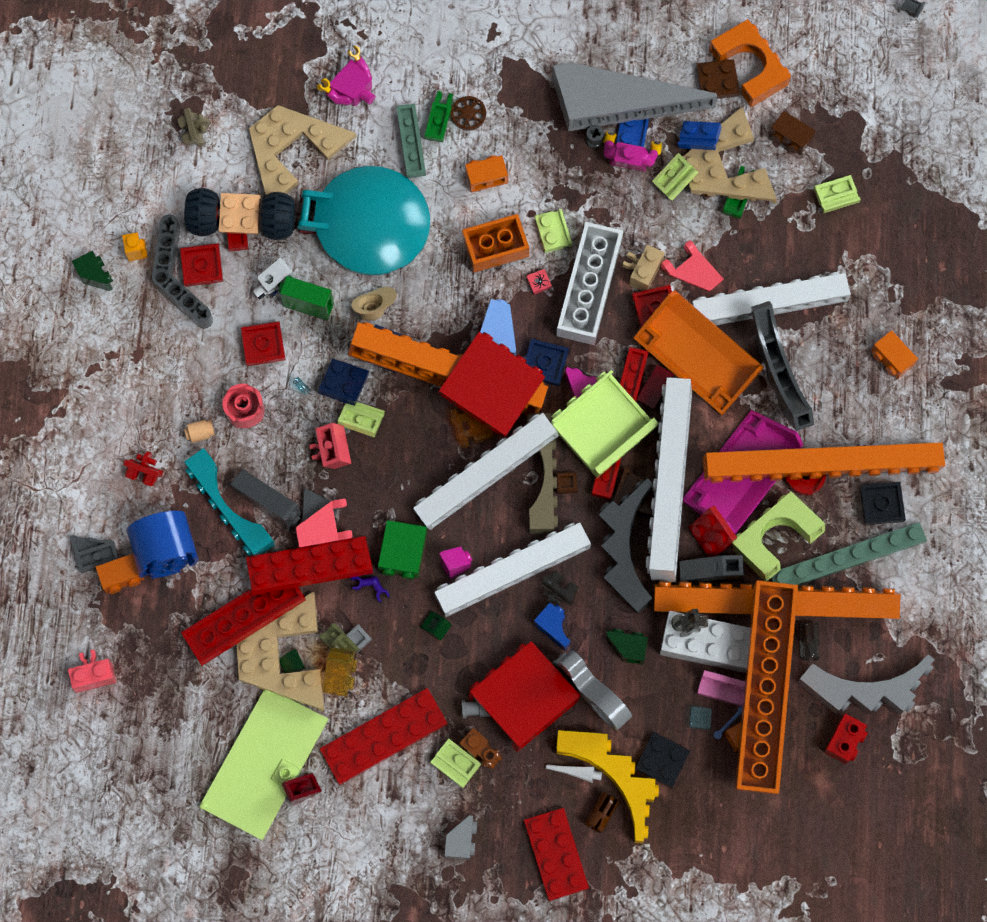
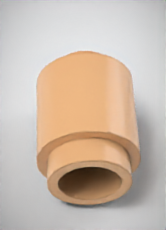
M206 419L187 424L188 428L184 429L187 440H191L192 443L210 439V436L215 435L211 420L206 421Z

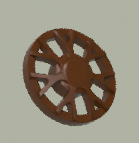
M461 97L452 106L451 119L462 130H475L486 119L485 105L476 97ZM467 100L473 101L472 106L467 105ZM460 102L464 105L462 109L457 106ZM479 104L482 108L476 110L474 107ZM454 112H461V115L454 116ZM476 114L483 115L482 119L476 118ZM461 119L466 121L464 125L459 124ZM474 120L476 125L470 126L469 121Z

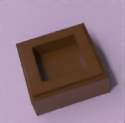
M576 472L556 473L557 494L577 493Z

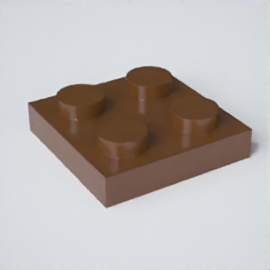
M734 59L697 63L696 69L700 90L716 93L717 99L739 97L740 90Z

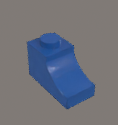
M549 603L534 620V626L565 651L570 645V640L566 637L562 628L565 612L557 604L553 606Z

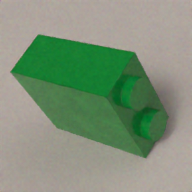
M289 276L286 277L285 282L282 281L280 284L279 293L285 308L328 321L334 306L331 289Z
M387 520L378 564L379 571L386 576L402 575V578L413 580L414 577L419 578L427 537V527Z

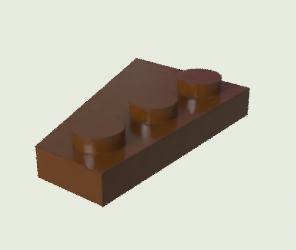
M625 466L614 502L620 506V500L626 494L631 495L635 491L634 487L641 480H645L634 475ZM653 489L643 500L637 513L654 517L651 510L652 498H656L654 497Z

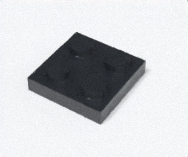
M901 482L860 485L865 525L906 521Z
M653 732L635 770L672 789L690 750Z

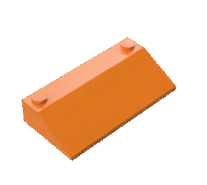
M676 290L668 294L634 336V339L677 377L691 379L692 390L721 415L728 410L764 369V366Z

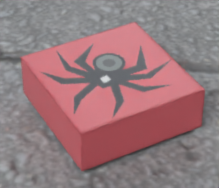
M545 269L526 276L534 295L552 288Z

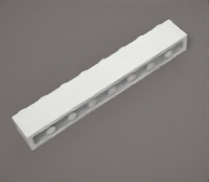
M834 272L825 277L813 276L809 280L801 281V279H796L787 284L775 283L771 287L763 288V286H757L749 291L737 290L727 295L719 293L711 298L698 297L692 301V305L715 325H722L753 319L751 307L767 301L771 302L774 315L847 302L851 293L846 274Z
M544 413L534 415L529 420L530 423L515 429L511 437L500 440L496 444V448L485 451L478 461L467 464L462 473L452 475L448 479L449 482L444 486L436 487L432 491V495L416 502L417 506L413 509L429 530L433 529L559 436L558 432Z
M571 523L565 526L564 530L559 533L556 531L546 536V539L540 542L535 540L529 543L528 547L523 550L516 549L509 554L510 556L504 559L500 557L493 560L490 566L478 567L469 576L461 575L455 579L456 582L450 585L445 583L437 587V591L434 592L445 618L590 549L591 543L581 523L576 525Z

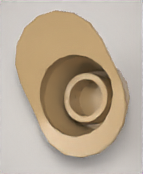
M391 287L376 289L356 297L352 302V309L360 314L363 321L380 319L386 308L396 300L397 292Z

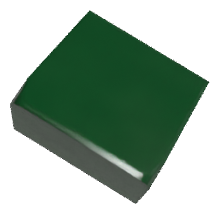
M431 611L420 628L441 641L450 629L451 623L446 618Z
M296 648L279 658L285 673L300 672L305 669Z

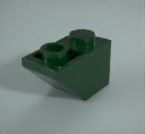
M93 250L72 261L83 284L107 291L113 290L110 284L113 280L108 271L104 273L102 267L105 265L100 255L95 256Z
M619 629L607 631L606 640L623 662L644 664L648 637H644V634L632 632V635L625 634L623 630Z

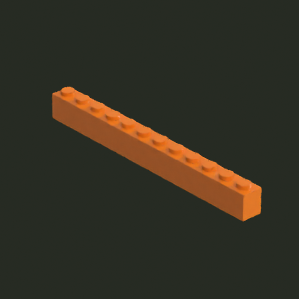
M943 442L713 452L706 453L703 456L705 481L711 480V483H721L723 480L742 482L743 479H750V481L756 482L762 481V478H770L771 481L782 480V477H790V480L802 479V476L818 479L822 475H829V478H838L842 474H849V477H858L864 473H868V476H878L888 472V475H898L900 472L918 474L920 471H927V473L933 474L938 473L945 466Z
M659 581V584H654L653 609L654 611L752 614L754 587H752V584L747 583L740 584V587H732L731 583H720V586H712V583L700 582L699 585H691V582H679V585H671L670 581ZM802 585L797 593L795 616L900 619L901 594L895 592L894 588H883V591H875V588L863 587L862 590H854V587H842V590H834L833 586H822V589H814V586Z

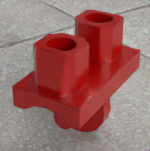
M147 451L145 455L138 454L136 459L142 462L133 459L125 460L124 466H127L125 477L137 480L140 471L145 473L142 483L154 486L158 477L163 475L164 471L149 466V464L155 466L157 460L152 459V452Z

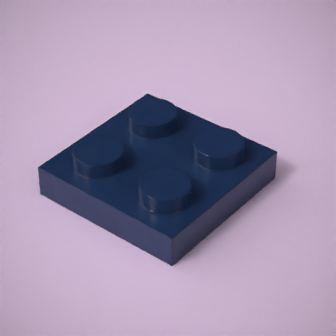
M531 339L525 359L526 364L531 367L536 366L543 371L542 374L546 376L542 381L543 383L559 386L569 348Z
M332 358L318 389V394L355 406L369 376V370Z

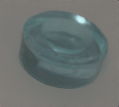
M298 376L293 380L294 385L304 395L311 391Z

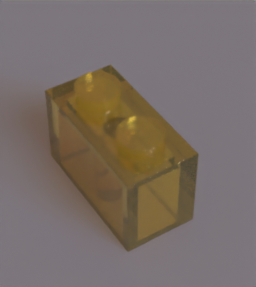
M331 647L327 657L323 693L347 697L349 690L354 689L355 678L352 677V674L356 672L358 660H354V651Z

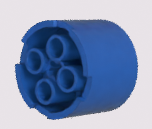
M165 511L152 514L133 522L126 529L140 578L145 577V575H150L151 579L170 576L181 572L180 570L185 568L186 565L194 566L199 561L187 517L183 511Z

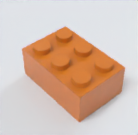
M518 214L462 230V239L474 273L529 257L530 248Z

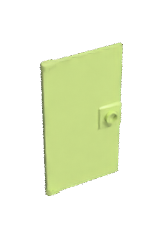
M263 690L262 695L199 807L263 841L287 797L282 783L298 778L329 719L293 700L268 690Z

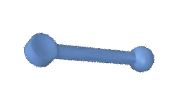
M743 706L738 708V712L719 731L714 732L715 739H720L722 733L742 714Z

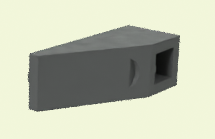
M724 555L679 562L680 582L741 581L743 577L742 555Z

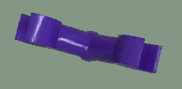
M358 576L351 578V581L358 580L360 582L357 587H352L353 590L358 591L363 586L372 585L377 593V600L380 603L382 602L379 597L382 593H385L390 599L389 592L383 589L376 576L363 579Z

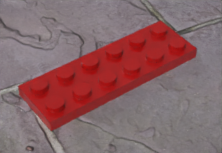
M366 536L246 557L253 595L373 574Z
M298 587L253 595L252 589H249L187 628L181 634L201 666L303 603L306 599Z
M426 688L321 747L320 751L339 785H342L443 728L448 723L429 689Z

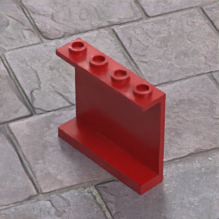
M478 332L437 394L504 438L546 376L542 374L543 371L538 367H531L526 364V360L522 356L511 354L509 352L510 349L504 344L500 343L498 345L492 341L493 337L486 332Z
M532 641L527 645L525 643L522 644L515 651L516 654L514 656L506 657L500 663L501 666L497 670L491 669L481 683L477 681L469 688L468 698L470 700L475 698L513 741L512 748L516 752H519L573 707L581 696Z

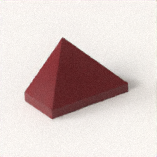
M313 773L282 783L292 806L322 792Z

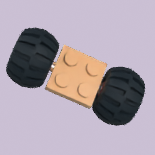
M198 188L190 191L186 196L184 208L185 227L193 235L202 237L215 233L218 226L220 233L258 235L260 219L261 232L264 236L273 240H284L290 237L294 231L295 202L286 193L272 192L263 197L260 211V195L221 193L220 202L218 194L214 191Z

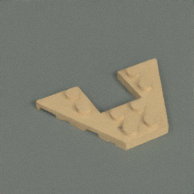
M276 106L249 128L265 195L272 192L287 194L299 184L298 180L276 156L300 136L304 135L329 160L357 137L356 133L282 106Z
M743 107L721 124L722 128L718 143H716V150L691 149L683 156L699 172L688 183L691 194H707L708 196L715 197L716 195H724L732 199H750L751 201L758 199L773 201L774 204L777 203L765 168L728 179L721 161L720 151L754 142V136Z
M312 592L305 596L306 601L237 644L239 680L242 683L254 685L259 689L268 690L290 700L293 699L301 704H307L324 711L322 674L320 669L280 673L278 638L318 633L315 593Z

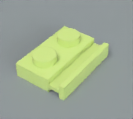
M678 153L652 182L673 201L699 172Z
M851 175L814 187L823 213L859 203L861 200L858 197Z
M562 209L535 216V222L545 253L564 249L567 246L572 247V241Z
M359 402L355 406L346 403L337 424L375 437L385 411Z
M450 739L445 742L430 762V764L462 788L465 787L481 766L479 761Z

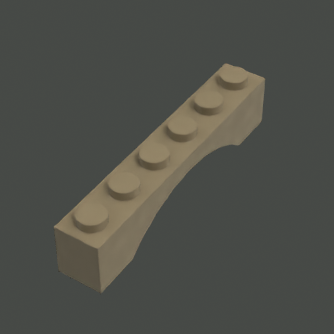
M527 413V424L530 423L529 420L534 415H541L542 413ZM544 413L551 423V413ZM556 438L538 451L543 464L544 482L536 502L529 509L530 534H550L554 532V527H558V515H554V508H557V496H553V489H557V477H553V470H556V458H552V450H556Z

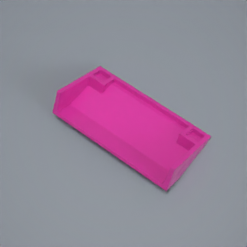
M751 410L719 452L801 449L804 444L797 431ZM703 471L683 497V503L699 515H702L709 507L715 505L734 534H736L776 481H771L770 478H762V481L752 482L750 479H743L742 482L723 480L721 483H711V480L705 481Z

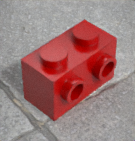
M844 714L824 753L844 764H847L850 760L854 761L859 751L856 749L858 743H863L868 734L865 731L867 725Z

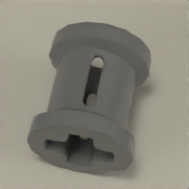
M905 0L901 9L915 14V17L918 18L926 2Z
M598 125L590 126L586 134V143L588 147L596 149L603 144L604 132Z

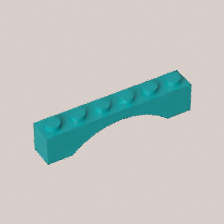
M204 448L184 461L187 467L184 469L191 479L195 478L198 484L196 486L199 491L209 496L210 499L207 501L214 510L218 508L221 512L219 517L225 525L230 524L233 528L230 532L237 541L241 539L245 544L242 548L248 556L264 554L275 546L273 539L262 525L241 518L226 505L218 489V468Z

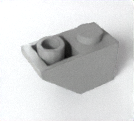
M468 816L446 835L445 858L470 860V855H475V843L472 842V834H476L477 822L473 821V816Z

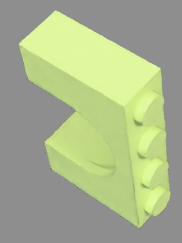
M792 492L781 496L776 505L772 508H767L763 512L762 517L757 521H752L743 533H738L736 535L737 539L732 543L733 551L737 555H742L743 561L764 581H768L781 570L780 561L762 543L763 535L767 530L774 526L786 525L795 529L810 544L825 532V523Z

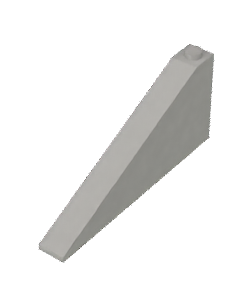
M575 63L553 66L552 80L568 131L586 129L593 125L605 126L632 120L715 108L717 94L713 92Z

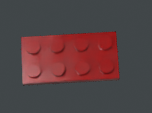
M564 808L525 819L524 823L548 901L588 890L589 886Z

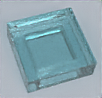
M691 706L689 728L710 730L712 709Z

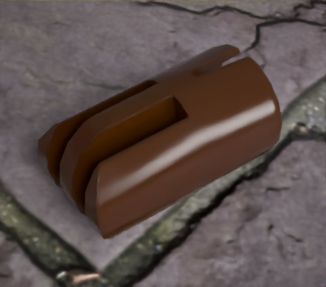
M602 791L587 816L585 824L588 827L591 825L592 830L602 833L620 801L614 800V797L611 795L607 796V793Z

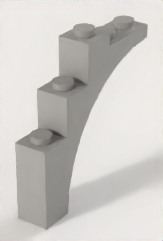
M927 655L917 666L905 674L890 680L874 683L841 679L826 673L812 664L797 683L835 714L839 710L844 712L851 703L848 699L867 714L872 710L876 712L883 704L880 700L884 701L898 714H902L904 710L908 713L915 703L912 700L916 697L910 690L914 692L921 684L919 678L930 673L934 668L931 664L935 659Z

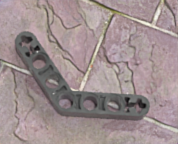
M165 215L160 221L152 271L153 283L160 293L198 327L202 329L209 328L213 324V317L209 308L173 277L180 226L174 215ZM166 242H172L169 246H163ZM163 260H169L167 264H160ZM160 278H166L164 282H158ZM174 290H180L177 295L171 294ZM189 302L194 303L192 307H185Z

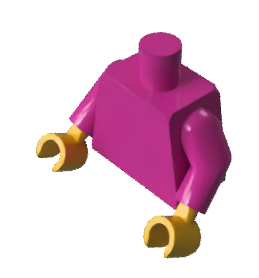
M353 46L356 51L355 55L350 50H347V55L351 58L354 57L355 60L351 59L331 82L326 78L321 79L325 87L318 84L317 89L325 91V94L335 104L357 106L363 100L370 105L376 98L370 92L372 89V76L362 56H359L360 48Z
M606 131L603 139L604 156L611 159L610 165L645 172L646 167L653 166L657 156L661 154L662 143L654 144V141H652L650 151L648 152L646 148L621 142H617L614 145L616 133L610 135Z

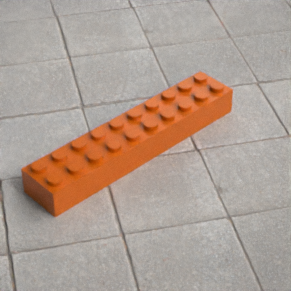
M358 322L348 351V356L440 387L443 386L463 355L451 354L449 350L444 348L436 349L430 347L429 343L413 341L406 335H395L388 329L383 328L380 330L374 328L372 324L367 322ZM543 382L540 384L521 414L527 416V413H539L548 386L544 385Z
M758 580L754 583L735 790L779 794L798 585Z

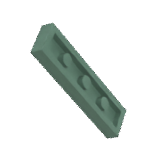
M415 104L396 106L407 178L426 176Z

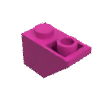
M566 368L565 378L572 398L576 397L578 399L582 395L581 391L587 385L593 386L598 382L596 377H588L577 368Z

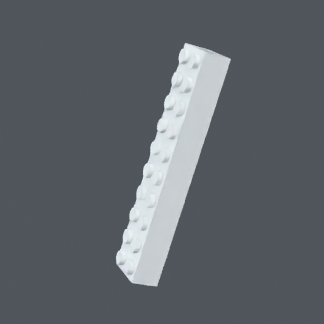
M667 378L666 384L662 385L663 403L660 406L661 422H659L658 459L655 461L656 478L653 481L654 497L656 498H652L651 503L652 516L654 517H650L652 536L648 537V548L651 555L646 558L647 574H650L652 581L676 582L692 386L691 379Z

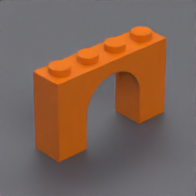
M748 19L710 41L709 51L717 61L727 60L741 52L752 53L762 61L764 65L763 72L742 84L741 94L750 107L789 85L791 78L789 70L782 66L778 55L771 51L767 40L760 36L756 25L751 24Z

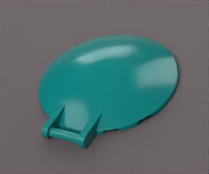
M379 166L357 167L338 175L325 187L323 192L302 191L301 218L298 221L297 228L316 232L322 248L330 258L336 260L342 267L352 272L364 275L389 274L391 271L404 268L410 264L426 244L430 230V212L427 202L421 191L411 180L394 170ZM311 200L316 201L314 222L308 221Z

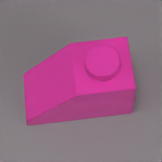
M461 546L439 553L440 563L450 580L471 569L470 562L473 560L467 550L463 551Z

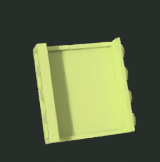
M612 370L608 373L605 371L596 378L598 382L593 386L587 385L581 391L582 395L578 399L573 397L567 402L566 405L568 407L565 410L559 409L551 416L553 418L551 424L560 437L597 478L659 424L655 418L651 420L612 376Z

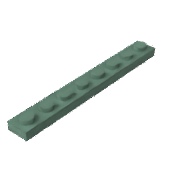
M920 522L783 568L770 580L771 582L800 586L923 544L927 539Z

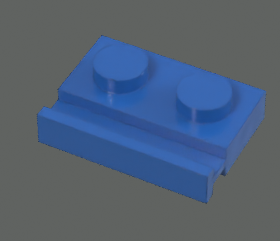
M649 119L620 123L617 142L644 147Z
M683 121L678 147L683 149L716 150V143H718L722 128L721 124L715 122Z

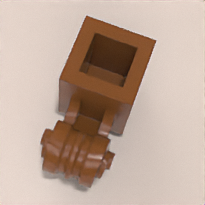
M472 728L460 742V747L475 759L478 757L482 759V765L485 768L493 770L498 761L502 760L499 751L490 748L489 741L475 728Z

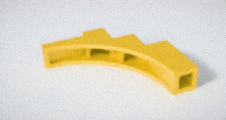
M558 730L556 754L574 757L589 763L604 773L615 784L630 810L634 827V843L643 844L644 838L648 839V826H645V817L649 818L650 806L646 805V802L653 803L654 798L659 795V785H655V779L631 777L635 773V762H631L632 756L607 755V752H611V740H608V734Z

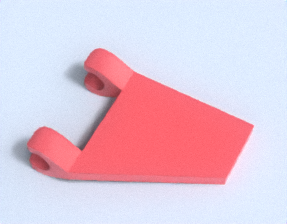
M690 240L685 243L683 248L691 257L677 269L673 267L668 259L664 260L661 264V269L669 276L708 292L724 280Z
M346 499L329 502L295 528L298 546L305 547L352 538L351 530L337 533L333 509L347 506Z

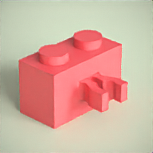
M330 423L315 428L318 444H311L309 446L310 449H320V451L312 456V460L322 459L323 467L331 469L352 464L343 425Z
M90 650L91 658L90 663H88L84 653H79L80 660L84 665L68 669L72 689L79 693L117 683L112 662L109 659L96 661V651Z

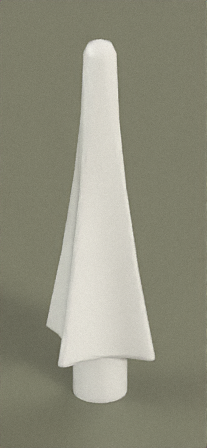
M549 764L545 766L546 769L565 773L593 783V779H602V772L595 771L594 767Z

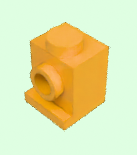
M138 232L122 235L128 261L148 258L145 239H140Z

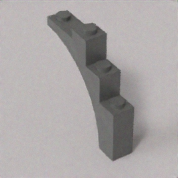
M767 301L752 306L751 311L756 334L754 336L756 352L765 363L767 379L776 391L779 409L795 431L813 426L812 408L801 392L788 363L771 302Z
M648 478L645 481H639L634 487L635 491L631 495L626 494L620 500V506L612 501L611 503H605L599 510L601 512L599 514L600 518L615 532L613 535L609 533L602 540L604 543L601 545L602 549L617 563L616 566L612 564L604 572L606 574L604 579L638 614L653 601V598L642 586L636 575L630 546L632 526L636 513L643 500L653 489V483Z

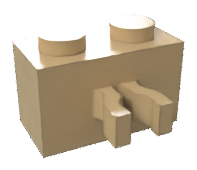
M650 245L646 246L640 259L635 254L629 252L627 258L633 262L627 263L624 261L622 265L626 269H634L630 277L629 286L640 291L649 290L664 260L665 252Z

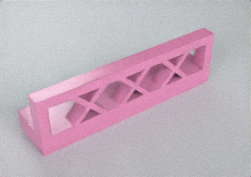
M704 670L697 694L737 706H743L745 681Z

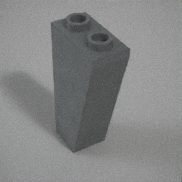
M244 469L241 470L230 484L233 491L288 531L292 527L295 528L301 521V513L295 502Z

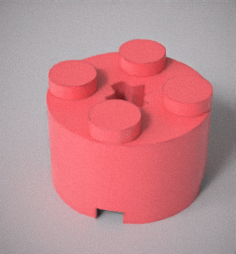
M237 384L229 388L222 401L228 421L234 427L243 429L251 428L261 422L265 407L260 392L248 384Z

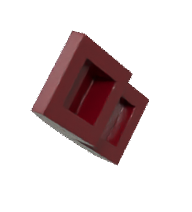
M657 365L637 400L655 409L662 397V385L666 384L667 378H673L675 374Z

